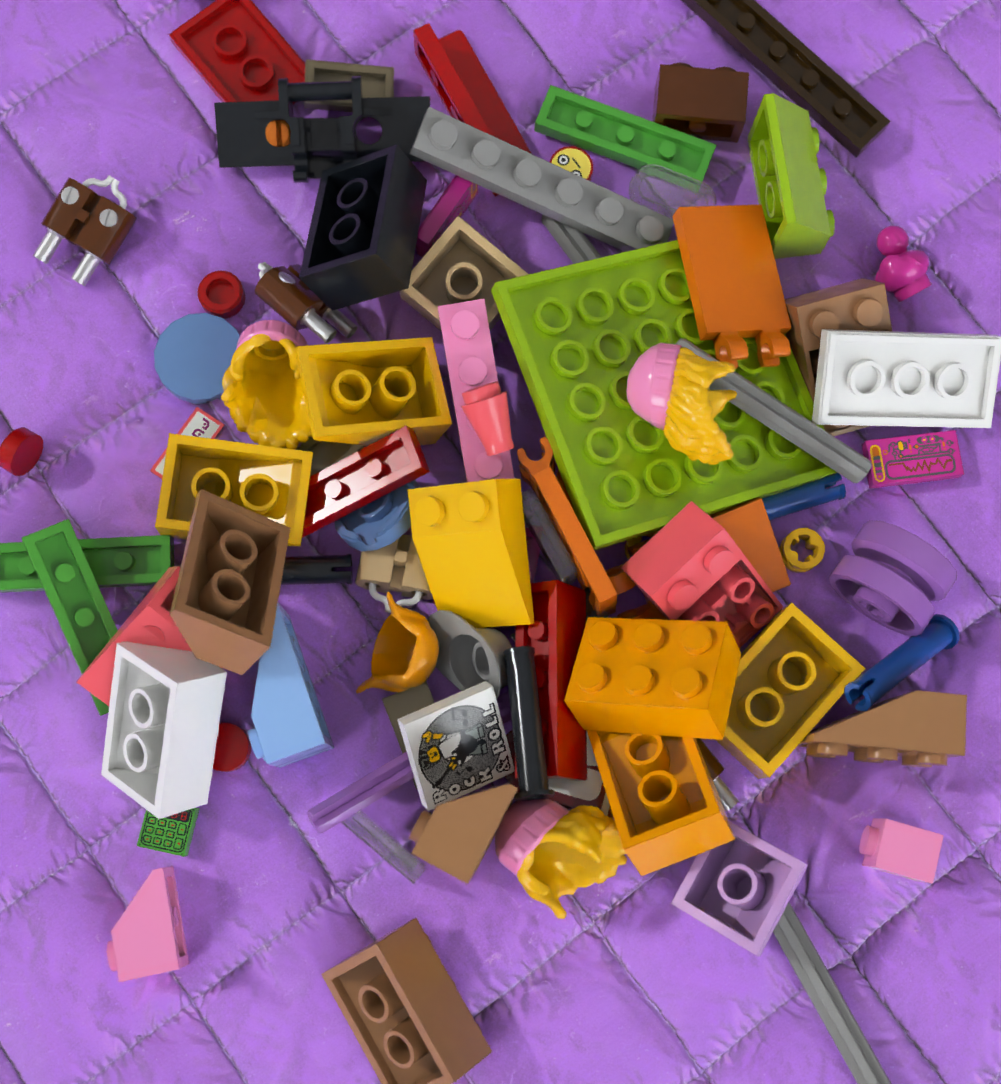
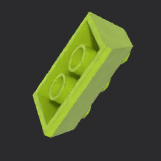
M774 93L764 94L747 139L759 205L762 204L775 259L821 254L830 237L834 235L835 221L832 210H826L824 195L827 191V177L825 170L818 167L816 156L820 145L818 130L816 127L811 128L808 110Z

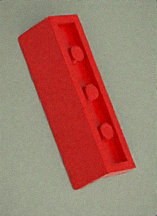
M429 23L413 30L415 54L449 115L531 153L463 31L457 30L438 39Z
M559 580L531 583L534 624L515 625V647L529 646L535 648L534 659L548 779L565 778L584 781L587 780V733L580 726L564 699L586 625V593L583 589ZM515 757V778L518 779Z

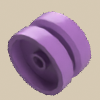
M869 520L863 525L851 543L855 555H846L841 558L829 576L830 585L842 599L869 619L898 633L918 636L923 633L934 616V607L931 601L938 602L946 597L957 580V571L944 555L917 535L893 524Z

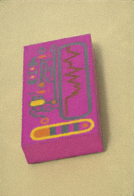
M455 175L419 227L416 250L419 256L424 257L456 217H462L478 193L477 184Z
M956 430L866 440L862 444L863 456L872 463L867 474L869 489L954 479L964 475Z

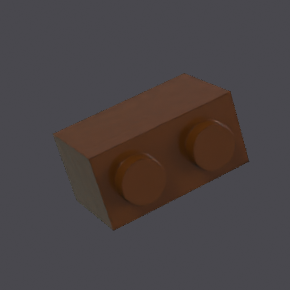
M686 63L660 64L655 85L652 121L700 139L738 143L746 122L749 73L737 72L729 67L706 69L692 67Z

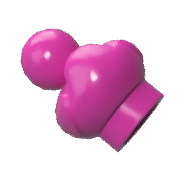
M888 226L877 237L876 244L878 250L886 257L880 264L875 281L885 283L886 291L893 292L899 303L932 285L926 275L929 268V259L924 251L907 250L909 237L903 228Z

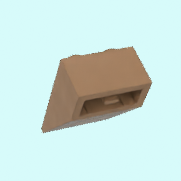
M862 278L785 299L792 327L785 335L789 340L791 350L813 403L822 329L892 331L885 283ZM823 425L825 431L832 436L870 427Z
M916 690L874 704L867 711L855 712L810 731L798 747H806V756L836 758V756H848V751L854 752V760L861 762L884 763V761H898V756H901L902 765L947 766V758L965 756L967 695Z

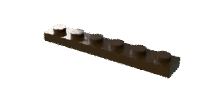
M681 0L794 103L808 110L809 116L856 158L887 128L890 123L889 119L755 0Z

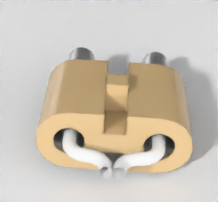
M402 535L392 544L378 550L361 551L355 583L359 587L369 590L370 595L375 600L383 602L385 612L391 613L387 597L378 592L396 591L402 592V596L411 597V599L397 601L396 604L401 607L413 606L420 599H433L412 535Z

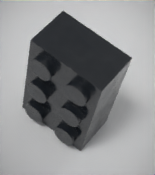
M397 144L322 171L299 279L332 311L409 288L427 180Z

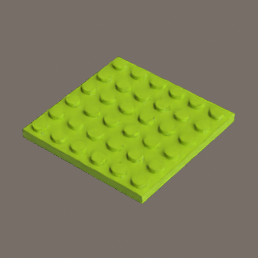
M678 240L495 282L491 289L546 438L554 453L553 456L571 504L594 550L661 530L691 501L705 513L711 515L758 497L763 499L838 473L729 401L725 404L724 409L716 415L714 420L719 428L725 432L734 455L731 459L721 461L716 465L704 464L699 460H690L687 455L671 447L664 436L663 430L653 426L634 413L627 400V379L631 368L639 356L651 346L658 343L675 344L683 338L716 359L713 340L700 341ZM743 338L748 347V358L737 360L738 368L735 369V372L812 422L814 403L792 350L788 357H779V366L761 367L758 361L755 338ZM817 425L823 430H825L823 425Z

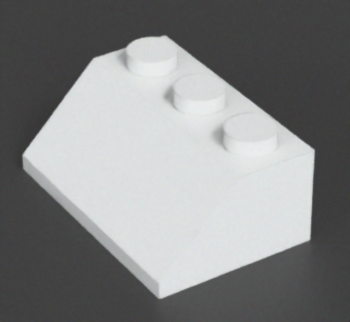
M126 641L117 643L101 775L158 819L207 804L227 672L219 666L196 658L192 651Z

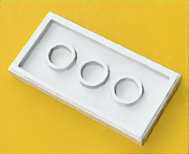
M822 329L812 422L817 425L991 428L1001 360V336L989 334Z

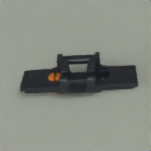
M352 76L351 81L289 83L288 78H279V101L214 103L219 168L294 166V183H308L309 179L321 178L322 171L396 144L411 162L424 161L411 155L410 151L428 107H430V96L363 98L361 76ZM352 100L353 114L350 116L304 118L294 117L293 102ZM364 118H374L381 124L382 135L374 144H364L357 137V125Z

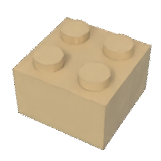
M457 216L413 268L409 288L401 290L399 293L401 299L440 331L438 306L485 299L489 329L491 330L501 318L491 292L495 282L528 275V273L462 218Z

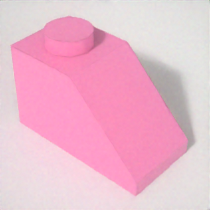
M173 866L152 870L111 930L112 941L107 943V958L110 969L113 972L117 971L119 982L178 970L189 965Z

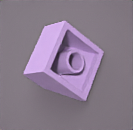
M729 821L735 840L698 854L671 904L760 957L808 865Z

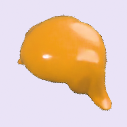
M387 592L386 597L391 614L384 621L375 641L371 661L372 676L357 688V694L369 688L401 693L412 687H418L428 680L438 661L439 641L424 615L414 610L397 605L390 592Z

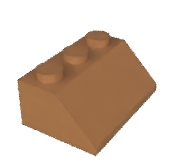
M203 489L199 491L196 497L170 616L196 658L243 675L271 646L290 527Z
M508 783L439 804L433 813L423 810L409 836V839L416 842L411 853L468 884L488 850L506 810L511 806L518 788Z
M417 918L389 932L321 974L381 1084H453L492 1052L479 1025L472 1017L454 981L447 973Z

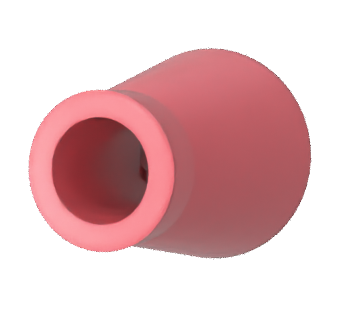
M492 382L461 393L465 403L461 408L482 442L487 456L513 449L515 446L511 436L507 391H501L499 382Z

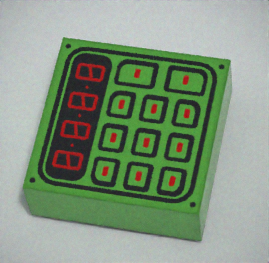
M195 807L158 819L146 810L137 846L183 857L188 856L200 808Z

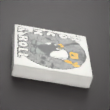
M487 681L397 719L421 803L428 811L435 809L439 804L457 799L515 772L493 686Z

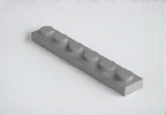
M428 107L410 154L624 252L668 242L674 224L671 218L431 107Z

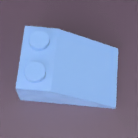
M278 603L271 646L259 659L251 713L255 728L248 730V736L257 759L263 758L267 764L281 768L334 748L290 616Z

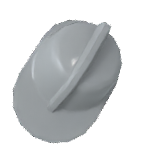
M438 610L431 614L428 622L435 631L439 641V656L436 668L461 691L487 681L493 686L497 699L500 689L508 685L503 652L506 649L512 648L506 635L493 628H474L452 611Z

